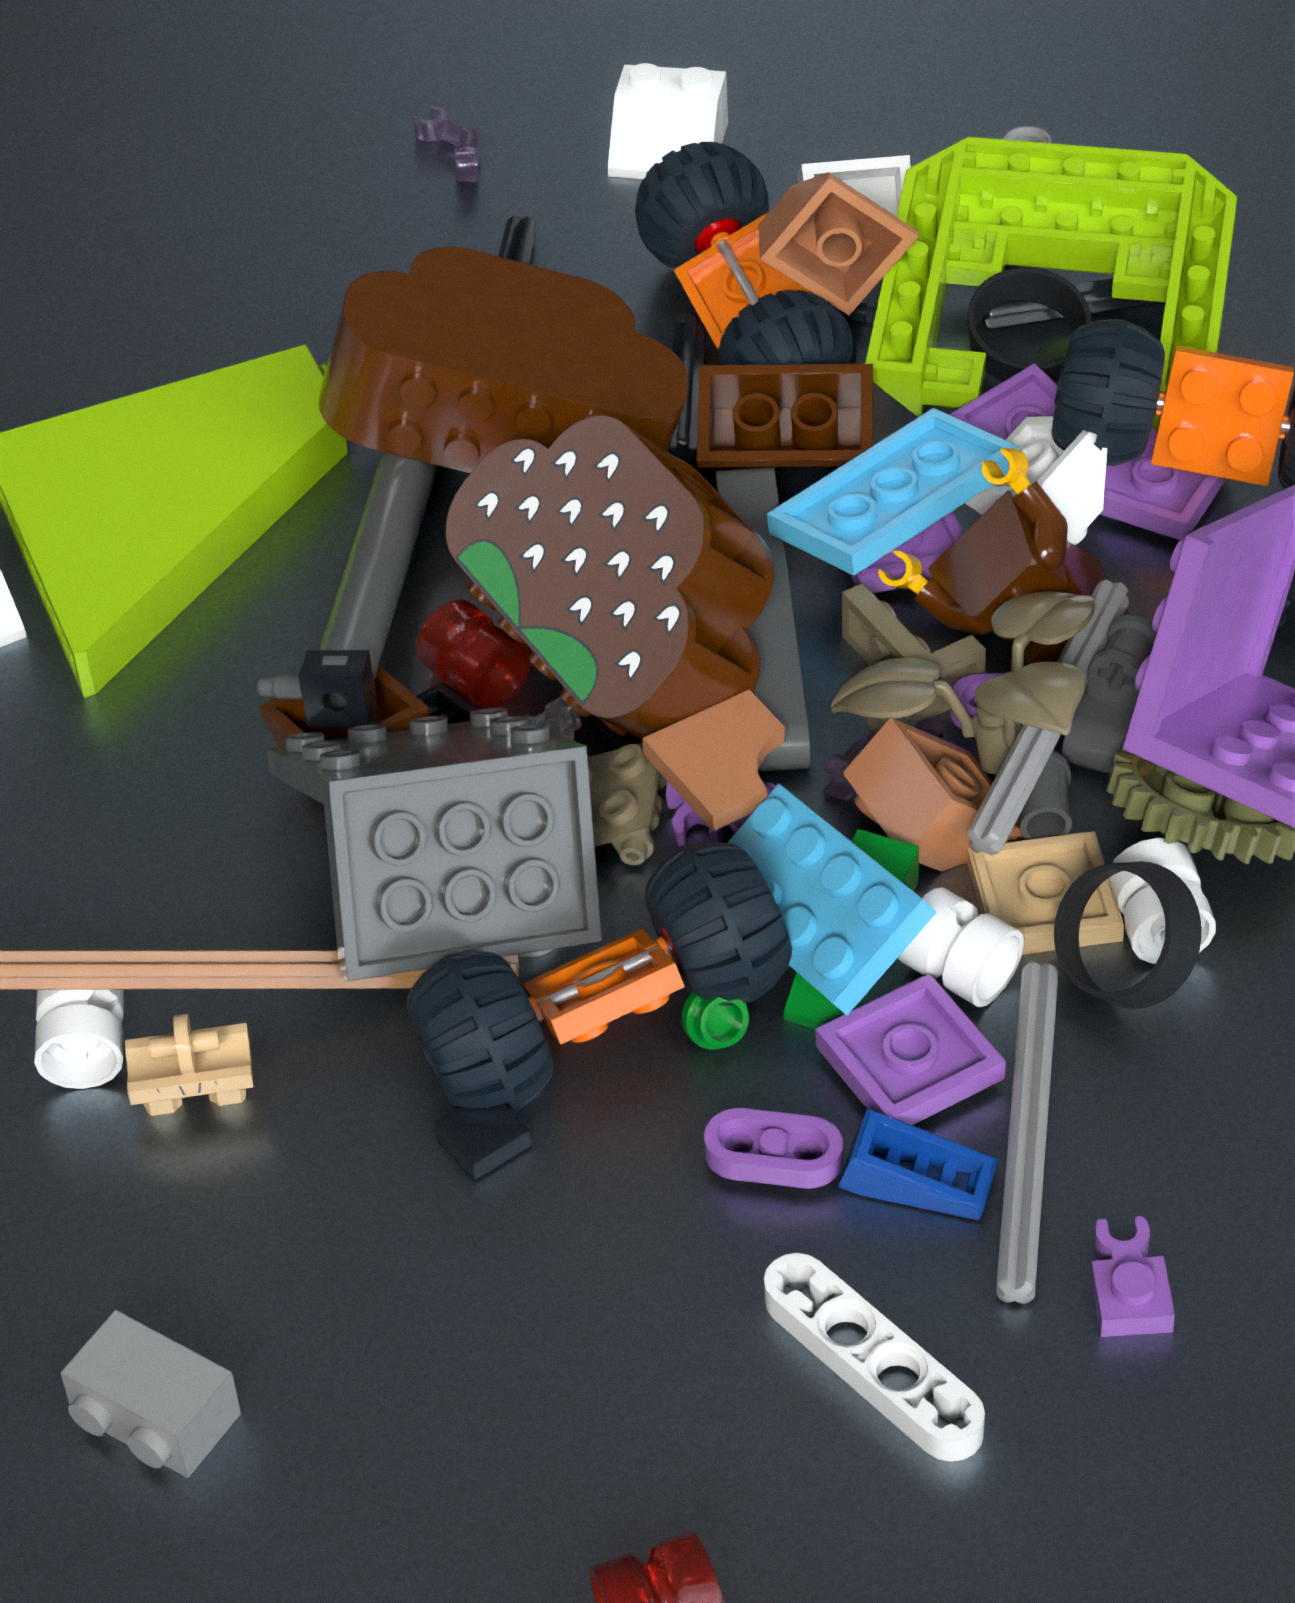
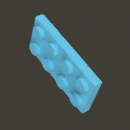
M932 408L768 512L769 534L854 576L988 487L994 485L984 477L981 468L982 462L994 461L1001 468L1002 473L1006 475L1009 470V462L1001 453L1000 448L1020 450V447Z
M780 784L758 805L753 814L728 841V843L738 845L748 853L772 892L791 942L792 957L788 965L846 1015L853 1010L937 913L920 896Z

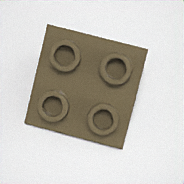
M643 742L629 744L620 749L587 758L594 847L612 843L620 854L621 860L628 865H640L653 853L654 841L651 831L659 824V813L662 809L660 795L662 788L666 785V779L644 756Z

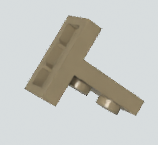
M863 583L842 592V637L870 666L894 658L913 657L931 660L940 666L941 675L938 681H946L951 687L965 676L985 673L986 649L973 635L931 653L926 642L919 636L914 637L897 619L892 607L885 601L880 602ZM936 695L934 702L924 710L910 716L894 719L915 726L950 710V706L944 698ZM868 718V727L876 735L889 719Z

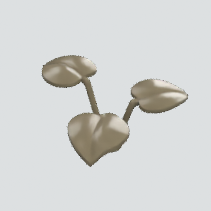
M1045 591L1021 595L999 606L991 617V624L996 635L1004 638H1015L1012 644L1011 672L988 679L975 689L974 698L977 705V714L974 717L969 716L950 684L946 681H938L941 675L938 663L913 657L881 661L858 672L841 687L832 700V715L837 712H848L868 718H901L924 710L934 702L936 695L941 696L946 700L959 720L963 737H975L982 770L990 774H997L1023 724L1065 736L1069 735L1076 708L1085 692L1084 673L1076 666L1059 662H1037L1023 667L1024 651L1030 641L1043 645H1053L1078 634L1087 626L1094 614V597L1092 595Z

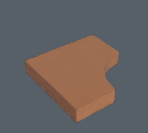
M749 689L644 737L643 754L712 831H715L753 813L758 805L767 798V788L758 775V769L766 755L784 743L785 726Z

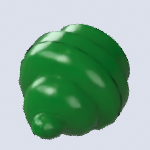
M691 992L682 1010V1027L687 1036L695 1044L709 1050L726 1048L737 1043L745 1034L749 1023L747 1005L740 999L727 1001L718 997L704 1000ZM724 1002H730V1003H733L734 1005H732V1006H722V1005H718V1004H721V1003H724Z

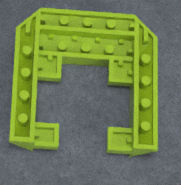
M967 137L906 170L896 217L916 229L919 237L883 277L865 364H873V383L917 417L923 415L925 405L961 408L981 396L986 370V353L936 348L948 284L980 286L988 278L1004 271L1005 265L1114 274L1112 298L1166 302L1160 338L1165 351L1160 391L1165 392L1176 345L1218 353L1237 196L1188 154ZM1154 415L1152 429L1157 430L1160 416Z

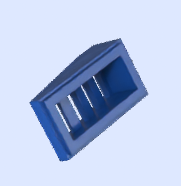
M867 1108L852 1141L838 1187L865 1197L979 1220L984 1210L998 1158ZM872 1154L884 1156L885 1158L884 1160H882L880 1158L872 1156ZM900 1160L913 1162L911 1170L900 1167ZM929 1166L941 1168L938 1181L926 1177ZM956 1172L970 1174L965 1191L952 1187Z

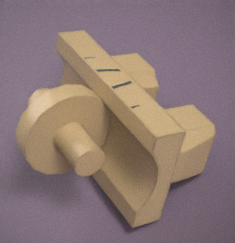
M186 1013L173 1015L174 1033L125 1040L128 1072L127 1090L130 1104H143L147 1113L151 1116L175 1113L183 1105L182 1098L208 1094L210 1101L218 1106L243 1103L246 1097V1089L254 1087L247 1023L191 1030L189 1016Z

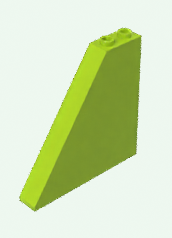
M306 344L0 432V505L84 698L96 695L348 454L346 439L336 433L325 422L319 410V396L327 366L325 363L316 364Z

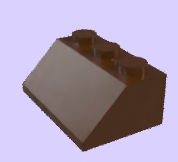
M873 364L699 365L697 468L837 467L846 464L873 446Z

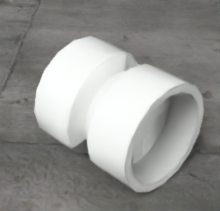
M1154 838L1140 841L1126 848L1114 859L1113 863L1143 861L1159 864L1179 876L1190 889L1201 918L1202 933L1199 950L1201 952L1210 944L1216 933V921L1208 899L1201 890V880L1187 847L1178 841L1167 844L1164 842V838ZM1121 871L1111 876L1109 882L1117 906L1124 915L1125 929L1132 950L1138 958L1151 964H1156L1165 939V916L1161 902L1151 886L1142 878L1133 873Z
M943 887L934 888L924 895L922 899L937 913L899 955L898 960L924 976L930 973L934 979H937L942 975L943 986L949 991L977 1007L987 1006L999 996L1014 975L1023 952V934L989 913L978 916L977 908L973 904Z
M37 990L34 1064L41 1076L50 1083L65 1088L85 1089L100 1086L112 1080L122 1069L124 1051V1029L122 1027L124 990Z

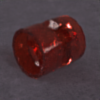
M463 599L450 601L438 608L426 620L419 632L416 643L417 657L423 665L443 682L449 683L454 691L479 709L499 708L509 702L520 691L528 677L531 662L528 659L530 653L523 644L510 637L502 628L494 626L492 619L475 604Z
M693 1531L661 1541L658 1546L650 1548L646 1564L632 1553H628L589 1568V1579L595 1603H724L711 1561L702 1542Z

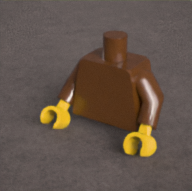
M1000 448L1001 453L1009 462V470L1006 475L1002 473L998 464L992 460L983 461L981 468L988 482L995 485L1009 484L1015 494L1007 490L928 568L933 576L929 581L922 576V565L918 558L902 551H892L897 557L903 559L906 564V572L901 579L897 580L893 574L885 569H878L879 577L883 583L900 589H911L917 594L914 601L947 628L978 637H983L993 632L991 617L998 607L1006 601L1035 592H1065L1070 582L1063 562L1066 558L1068 524L1066 518L1037 480L1031 484L1027 479L1026 475L1029 469L1027 457L1022 451L1014 448ZM1004 638V639H1006V640L1008 641V640H1013V639H1015V638Z

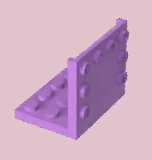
M1295 485L1185 535L1176 545L1170 561V570L1175 574L1169 594L1161 601L1153 618L1152 629L1157 634L1151 654L1145 658L1136 675L1135 689L1140 692L1123 749L1295 828V689L1263 675L1295 573Z

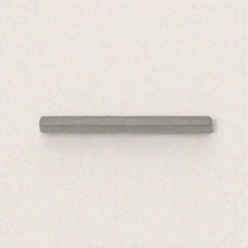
M1106 579L1098 583L1092 593L1095 601V611L1090 622L1078 634L1068 639L1057 660L1059 663H1067L1081 669L1084 673L1086 686L1088 684V670L1091 661L1096 654L1106 649L1107 633L1112 622L1119 616H1123L1129 604V599L1126 596L1128 588L1122 582L1114 584ZM1023 724L967 830V835L970 838L969 847L976 853L983 851L993 856L1002 850L1061 734Z
M1033 961L1026 964L1022 969L996 1281V1295L1001 1301L1005 1303L1016 1301L1021 1304L1029 1303L1035 1297L1058 986L1057 968L1051 963L1040 965Z

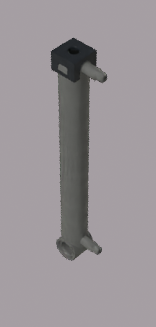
M382 452L318 650H307L299 675L261 677L257 681V693L261 697H274L276 700H303L308 728H350L371 724L378 702L374 679L439 465Z

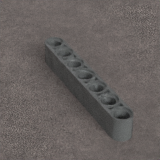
M774 467L715 471L716 491L763 538L770 549L774 563V580L769 599L761 614L749 627L748 631L756 642L760 659L759 677L753 694L785 726V741L766 755L758 772L810 769L808 720L785 545L783 540L769 534L767 513L779 506Z

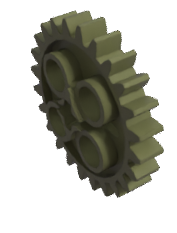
M1123 746L1121 752H1116L1106 791L1113 794L1111 803L1114 806L1125 808L1124 818L1144 820L1141 827L1142 831H1159L1165 835L1164 842L1167 844L1177 841L1188 843L1189 852L1194 854L1202 848L1211 850L1218 860H1223L1226 853L1234 854L1245 864H1249L1252 855L1268 864L1273 863L1275 855L1286 860H1292L1295 852L1294 827L1124 750Z

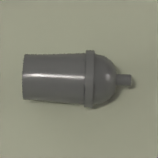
M1054 749L1019 815L1020 830L1023 837L1027 840L1067 835L1072 828L1069 798L1070 766L1068 761Z

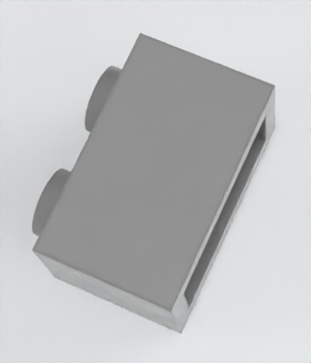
M114 1310L60 1372L69 1402V1414L81 1428L95 1436H102L104 1433H107L125 1443L131 1452L146 1465L157 1469L164 1465L186 1478L191 1476L241 1415L231 1371L117 1310Z

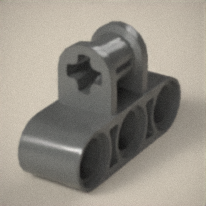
M1137 615L1119 616L1112 622L1107 633L1106 649L1096 654L1091 661L1088 670L1087 689L1076 708L1070 733L1064 738L1062 756L1068 763L1110 774L1116 752H1121L1140 692L1135 689L1137 672L1145 658L1151 654L1157 632L1153 631L1151 621Z

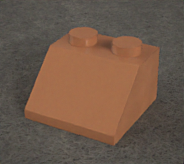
M829 172L791 185L758 225L760 259L815 295L824 298L848 316L919 237L916 229Z
M890 717L843 772L858 794L854 798L855 804L867 817L881 826L888 838L919 846L920 864L944 872L967 863V848H969L970 841L967 830L993 782L985 771L982 770L970 751ZM1019 817L1005 843L1025 839L1020 830Z

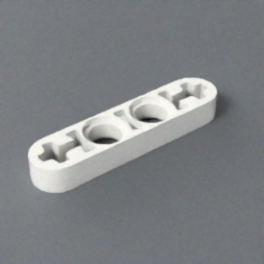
M801 1253L785 1254L775 1259L767 1267L764 1276V1300L766 1310L778 1324L926 1453L936 1459L949 1462L964 1460L976 1453L982 1445L984 1437L985 1411L982 1401L975 1392L816 1258ZM786 1285L796 1289L787 1295L784 1294V1286ZM808 1285L809 1298L798 1290ZM813 1306L817 1309V1312H816V1314L814 1315V1317H813ZM853 1322L862 1326L867 1335L856 1344L843 1345L831 1340L826 1333L837 1323ZM899 1365L913 1370L919 1379L911 1387L897 1390L883 1385L878 1379V1375L890 1366ZM932 1393H933V1405L928 1402V1400H929V1398H930V1396H931ZM938 1414L949 1422L962 1417L964 1419V1428L960 1429L954 1424L946 1425L942 1429L937 1427Z

